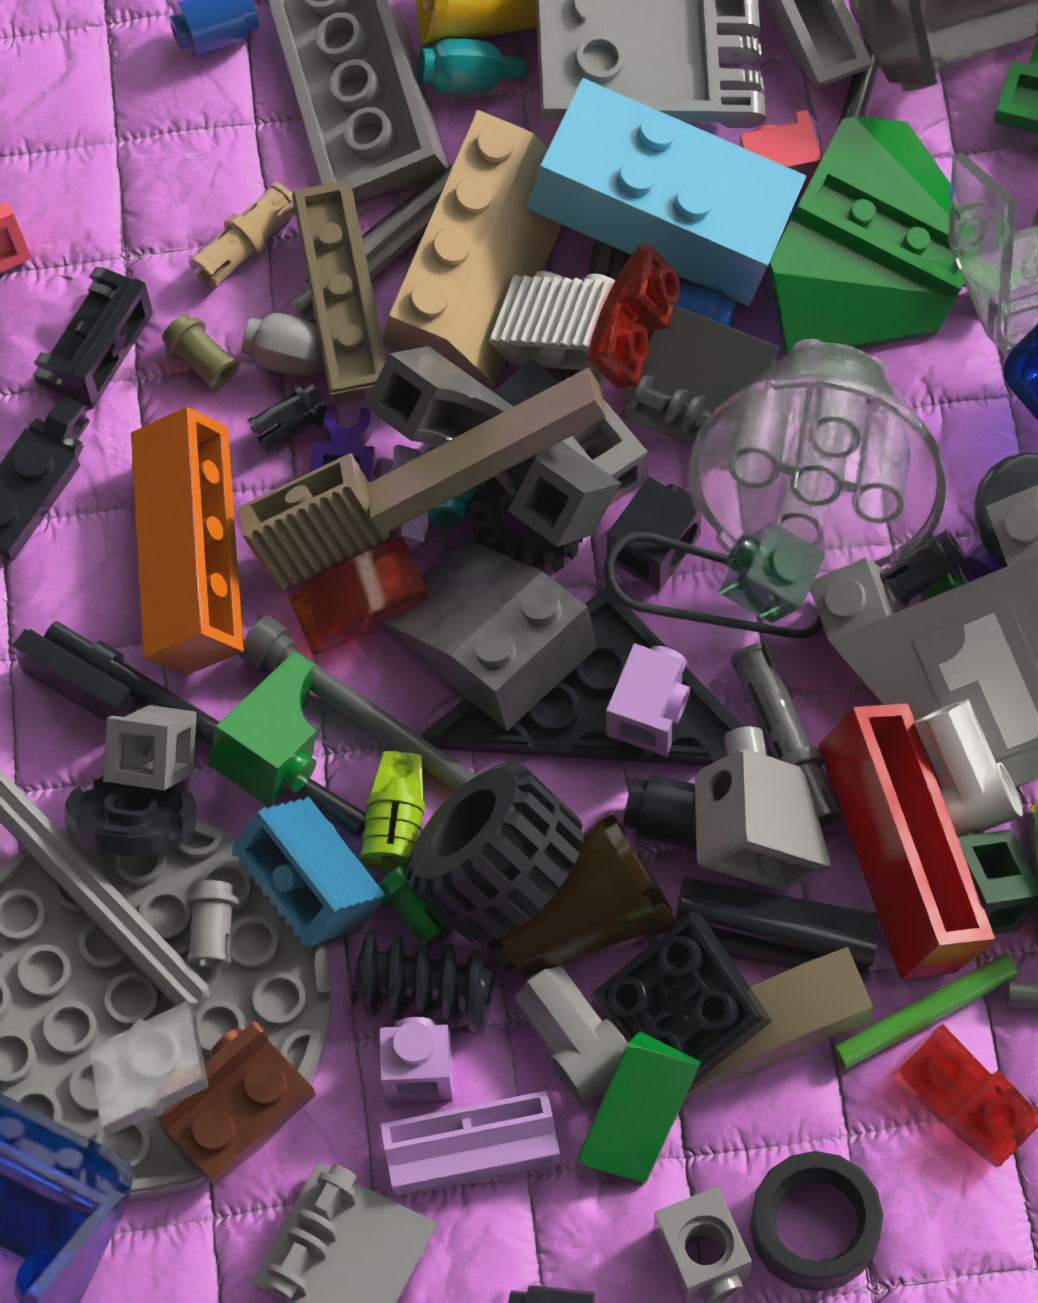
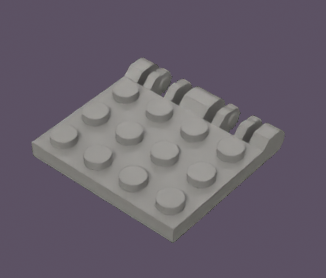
M536 0L541 120H562L582 78H585L683 122H718L727 128H753L762 125L766 121L765 96L760 92L764 90L763 77H761L760 71L719 68V61L723 64H748L749 62H755L754 60L762 56L761 44H759L758 38H754L760 33L758 0Z

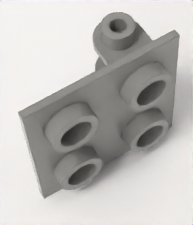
M317 1163L251 1284L286 1303H397L438 1224L356 1183L357 1176L350 1170L338 1164H333L331 1169H328Z

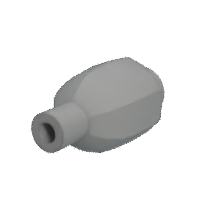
M272 313L263 320L253 317L249 319L241 351L242 353L253 355V359L259 367L275 373L301 378L314 377L325 371L316 324L282 313Z

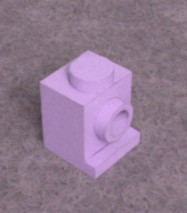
M634 643L606 710V736L666 757L668 756L672 745V722L676 724L679 722L690 692V687L682 684V673L687 664V660L683 655L664 646H653L649 649Z
M410 1017L398 1020L395 1023V1027L380 1028L381 1083L386 1103L453 1100L452 1043L448 1025H436V1022L430 1018Z

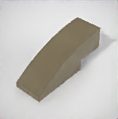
M846 947L806 962L751 986L750 988L772 1019V1022L690 1086L685 1098L806 1055L807 1047L870 1024L874 1007L849 948Z

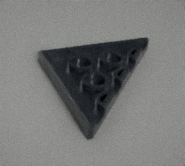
M607 586L585 603L588 606L597 648L508 731L465 698L422 732L421 735L437 748L444 750L708 766L727 756L724 741L725 734L733 729L744 726L685 666L682 673V684L689 686L690 692L679 722L677 724L672 722V745L667 757L606 736V710L634 643L649 649L653 646L667 647L630 608L622 605L612 595ZM766 750L767 756L771 757L772 755Z

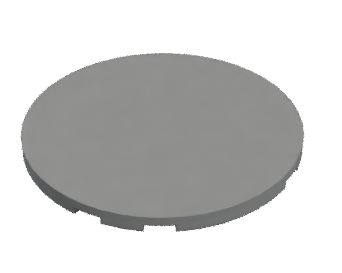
M196 820V828L191 839L178 848L154 856L129 858L103 855L83 848L68 836L66 827L60 829L59 831L186 963L190 953L192 909L186 905V897L193 893L194 883L216 880L233 885V895L239 899V906L232 911L229 951L231 963L230 966L216 969L199 968L188 964L208 985L211 995L206 1003L191 1015H184L26 849L9 859L0 867V1157L39 1182L85 1197L109 1200H138L166 1196L194 1188L209 1182V1180L161 1129L153 1113L155 1107L160 1104L158 1101L160 1093L177 1076L186 1072L192 1076L211 1059V1049L223 1035L237 1027L243 1031L253 1021H257L266 1030L269 1041L311 1085L321 1064L331 1021L332 988L323 942L310 946L301 945L300 936L293 935V926L285 925V916L278 915L277 906L270 905V896L262 895V886L255 885L254 876L247 875V866H240L239 856H232V846L237 839L228 835V832L224 829ZM281 1126L274 1134H272L264 1143H262L255 1151H253L245 1160H247V1159L250 1158L252 1155H254L256 1152H258L266 1143H268V1142L281 1130V1128H282L283 1126Z

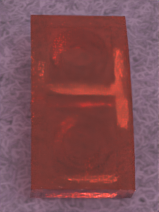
M650 244L639 245L616 278L597 319L586 360L617 389L639 386L642 364L647 357L649 349L648 331L670 329L674 303L678 300L680 293L679 274Z
M401 536L336 567L292 596L289 601L314 657L371 634L370 622L428 599L422 578L404 538Z
M944 1024L936 1027L891 1072L942 1124L996 1168L1000 1167L1038 1128V1111L999 1070L990 1073Z

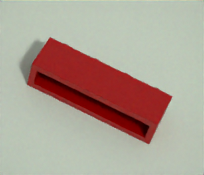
M908 703L853 707L818 744V747L824 759L827 773L901 980L957 973L995 940L926 750L915 727Z

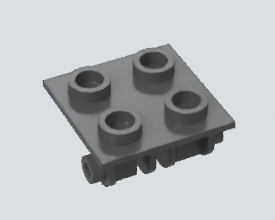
M665 301L635 378L630 377L624 387L621 400L626 401L621 417L734 462L779 346Z

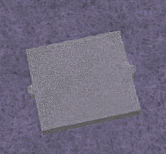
M189 1001L177 1005L147 1021L139 1019L133 1024L132 1028L90 1048L101 1128L107 1136L148 1116L159 1117L163 1114L165 1108L209 1087L195 1011Z

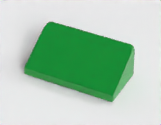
M639 1032L629 1041L622 1054L576 1160L594 1169L646 1183L650 1178L701 1062Z

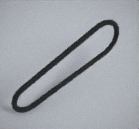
M632 532L620 537L610 547L604 563L605 580L612 595L622 605L637 612L795 639H807L816 635L823 628L819 614L816 622L811 627L801 630L641 603L629 598L619 588L614 577V563L617 554L622 548L635 541L652 542L799 586L811 593L808 585L809 580L652 532Z

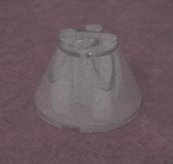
M810 338L801 340L793 346L789 354L726 399L705 420L696 436L690 455L688 468L689 492L696 513H703L706 520L717 532L716 541L731 555L738 559L811 581L865 557L880 567L889 563L892 566L928 541L926 535L935 531L944 509L946 496L944 460L933 435L888 376L889 370L882 359L876 356H869L863 351L848 345L822 343L819 340Z

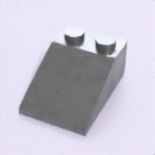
M465 537L375 617V621L381 629L506 731L597 648L588 606L543 571Z

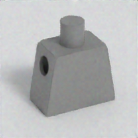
M746 726L726 733L724 741L727 756L699 770L695 777L698 866L781 891L830 868L829 854L806 774L799 766L767 756L763 731L760 728Z

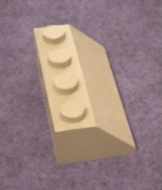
M476 111L391 309L382 339L383 345L398 351L429 346L481 384L493 390L507 359L489 342V338L512 277L515 274L520 277L526 275L533 278L537 272L543 271L562 227L560 223L525 209L539 167L548 150L546 145L533 132L482 111Z

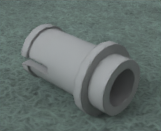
M216 880L196 882L193 885V893L186 897V905L192 909L190 953L188 954L187 963L195 967L208 969L230 966L232 911L238 908L239 899L233 895V885L230 883Z

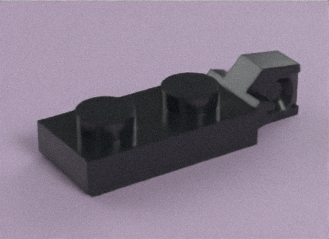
M65 395L49 412L45 422L36 418L29 425L28 429L25 428L0 463V555L11 561L15 560L80 467L78 457L84 446L82 445L83 442L78 439L89 425L90 420L86 416L85 405Z

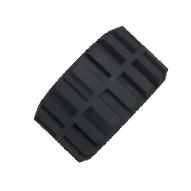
M518 762L496 765L484 773L478 774L457 789L432 815L419 835L409 856V865L406 869V879L409 881L408 886L468 941L472 942L475 940L478 943H485L494 937L499 939L532 918L564 883L579 856L578 850L583 843L584 833L581 831L583 824L581 819L524 765L521 766Z

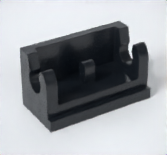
M98 266L94 268L89 276L93 280L88 288L89 294L50 354L40 352L34 362L38 368L33 374L36 383L92 408L97 404L153 314L145 282L136 278L132 280L107 268Z

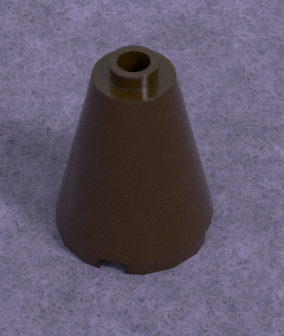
M612 811L599 817L584 832L583 843L578 850L579 856L575 865L570 870L564 883L544 907L519 928H515L499 939L494 937L488 941L494 956L506 973L517 968L521 975L526 978L538 974L544 969L567 965L666 933L678 923L672 914V908L639 851L636 852L634 847L627 842L625 838L627 832Z

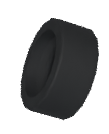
M811 1151L791 1155L768 1171L755 1193L750 1231L755 1252L771 1274L791 1287L818 1292L842 1287L863 1273L877 1250L884 1214L878 1190L863 1169L841 1155ZM810 1182L831 1184L842 1191L854 1206L857 1218L855 1237L849 1247L835 1258L822 1261L803 1259L788 1250L778 1236L775 1223L777 1206L787 1192L800 1184Z

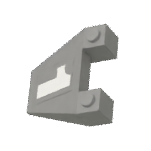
M1038 485L986 506L1008 565L1000 570L903 610L900 609L896 596L881 573L883 568L867 557L808 581L828 641L883 705L908 703L916 722L935 710L969 699L995 762H1001L1005 766L1015 788L1038 780Z

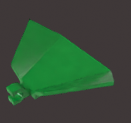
M856 116L842 119L769 262L768 271L786 362L936 335L962 287L971 290V294L977 302L997 313L1004 301L1010 296L1019 275L978 256L984 244L985 232L907 121Z

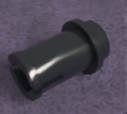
M311 382L303 387H300L297 383L291 386L292 394L255 417L247 419L252 432L258 435L277 424L274 428L257 437V440L267 453L273 451V448L311 424L316 428L323 424L321 418L324 417L327 405Z
M947 529L938 535L933 531L926 535L929 540L927 543L891 567H886L881 571L883 577L888 581V586L903 605L910 602L911 598L947 574L951 573L954 577L961 573L959 567L968 561L962 548Z

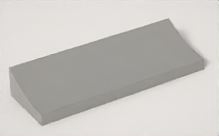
M268 0L322 185L350 180L354 201L358 202L395 190L431 184L450 168L425 85L418 80L417 59L398 0Z

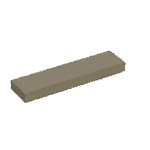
M345 180L291 191L332 406L367 399L386 362V356L351 181Z
M589 367L368 483L370 518L381 534L401 526L602 421L606 414L600 385Z

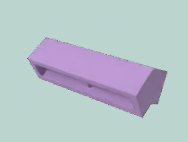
M547 1090L380 1123L394 1197L560 1164V1151Z

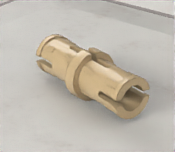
M274 182L242 214L237 215L233 213L224 222L225 229L197 255L190 258L189 264L191 268L201 267L194 272L197 277L210 288L216 289L251 254L253 257L261 254L266 248L265 241L284 223L296 215L294 203L289 205L293 201L292 193L282 184Z

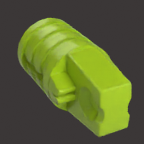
M383 751L371 793L367 798V813L364 820L365 830L362 835L363 847L360 850L359 861L370 869L390 873L399 866L409 863L408 859L423 829L422 817L425 814L426 806L423 801L421 755L409 752ZM396 821L394 843L389 844L391 822ZM387 856L393 857V861L387 860Z

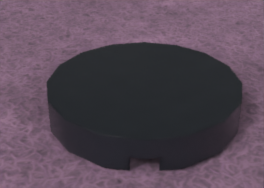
M101 776V778L94 779V788L83 792L80 785L71 791L65 802V826L68 836L81 847L103 855L129 858L161 854L174 850L191 839L196 828L197 806L193 795L185 788L179 793L171 790V787L166 790L103 782L104 776Z

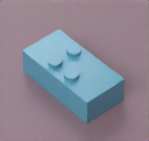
M582 78L539 167L525 209L703 287L722 292V295L749 306L769 265L806 175Z

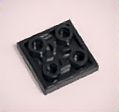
M693 911L592 992L609 1021L619 1030L627 1043L639 1032H642L700 1061L701 1064L691 1086L772 1022V1019L704 917Z

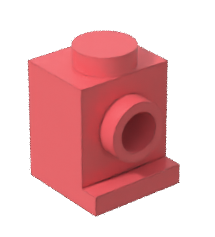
M807 110L796 112L795 123L783 126L769 124L758 127L752 132L740 134V147L806 175L798 196L804 194L822 159Z

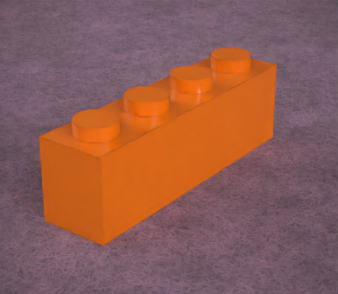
M186 406L131 432V469L134 481L143 657L187 676L244 652L228 427Z

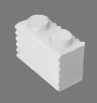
M539 271L533 278L526 275L520 277L514 274L489 342L511 365L523 366L532 358L545 368L585 370L589 367L591 371L615 372L618 370L617 361L622 359L621 350L626 349L625 340L630 338L629 329L634 327L633 318L637 317V308L621 291L619 283L605 275L588 274L582 281L578 278L573 280L566 277L563 278L558 274L548 271Z

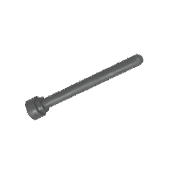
M269 615L261 618L252 627L243 641L244 652L239 654L240 658L261 672L267 669L273 672L294 651L314 663L296 650L297 643L290 638V630ZM314 663L315 669L310 691L396 751L421 755L422 769L456 791L466 782L477 776Z

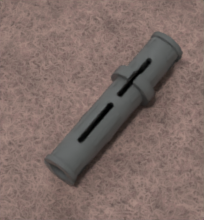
M756 643L739 650L731 657V664L743 685L749 704L760 729L763 731V736L767 741L772 757L799 766L806 774L821 829L833 824L841 817L842 813L824 778L825 776L821 769L824 759L820 750L817 747L811 746L804 732L795 706L778 672L769 645L767 643L762 645Z

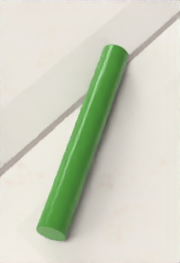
M1003 954L832 1046L836 1059L842 1068L846 1070L1003 986L1009 981L1016 979L1019 974L1014 962L1007 954Z

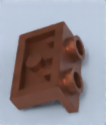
M253 1021L243 1031L237 1027L223 1035L211 1049V1059L192 1076L186 1072L173 1079L158 1097L160 1104L153 1110L161 1129L213 1186L217 1185L316 1096L314 1088L269 1041L266 1030L257 1021Z

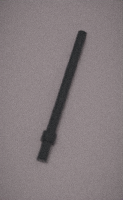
M55 621L49 626L44 635L46 639L127 686L132 697L142 704L197 712L195 737L212 747L215 726L220 721L123 662L124 655L103 641H98L94 644L59 621ZM311 778L299 791L292 792L288 790L286 794L296 800L301 799L303 801L309 796L326 819L355 837L360 836L365 830L364 820L366 812Z

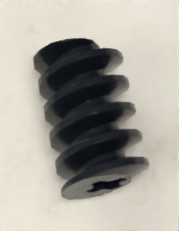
M369 929L362 942L356 964L352 1003L355 1005L360 995H362L365 1013L369 1016L378 1015L388 999L390 1015L393 1020L404 1019L412 1004L415 1007L416 1017L433 1019L440 1008L443 1025H448L450 1030L455 1029L464 1013H467L471 1032L480 1034L487 1025L490 1013L497 960L494 961L491 969L484 968L481 949L474 947L465 964H458L453 943H447L439 959L434 960L431 959L428 939L421 938L412 956L405 955L403 938L400 934H395L386 951H381L378 947L376 930Z

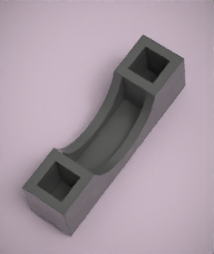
M429 346L389 353L364 405L366 409L410 441L440 446L514 407ZM563 441L494 476L509 495L510 507L508 512L556 547L592 536L621 484Z

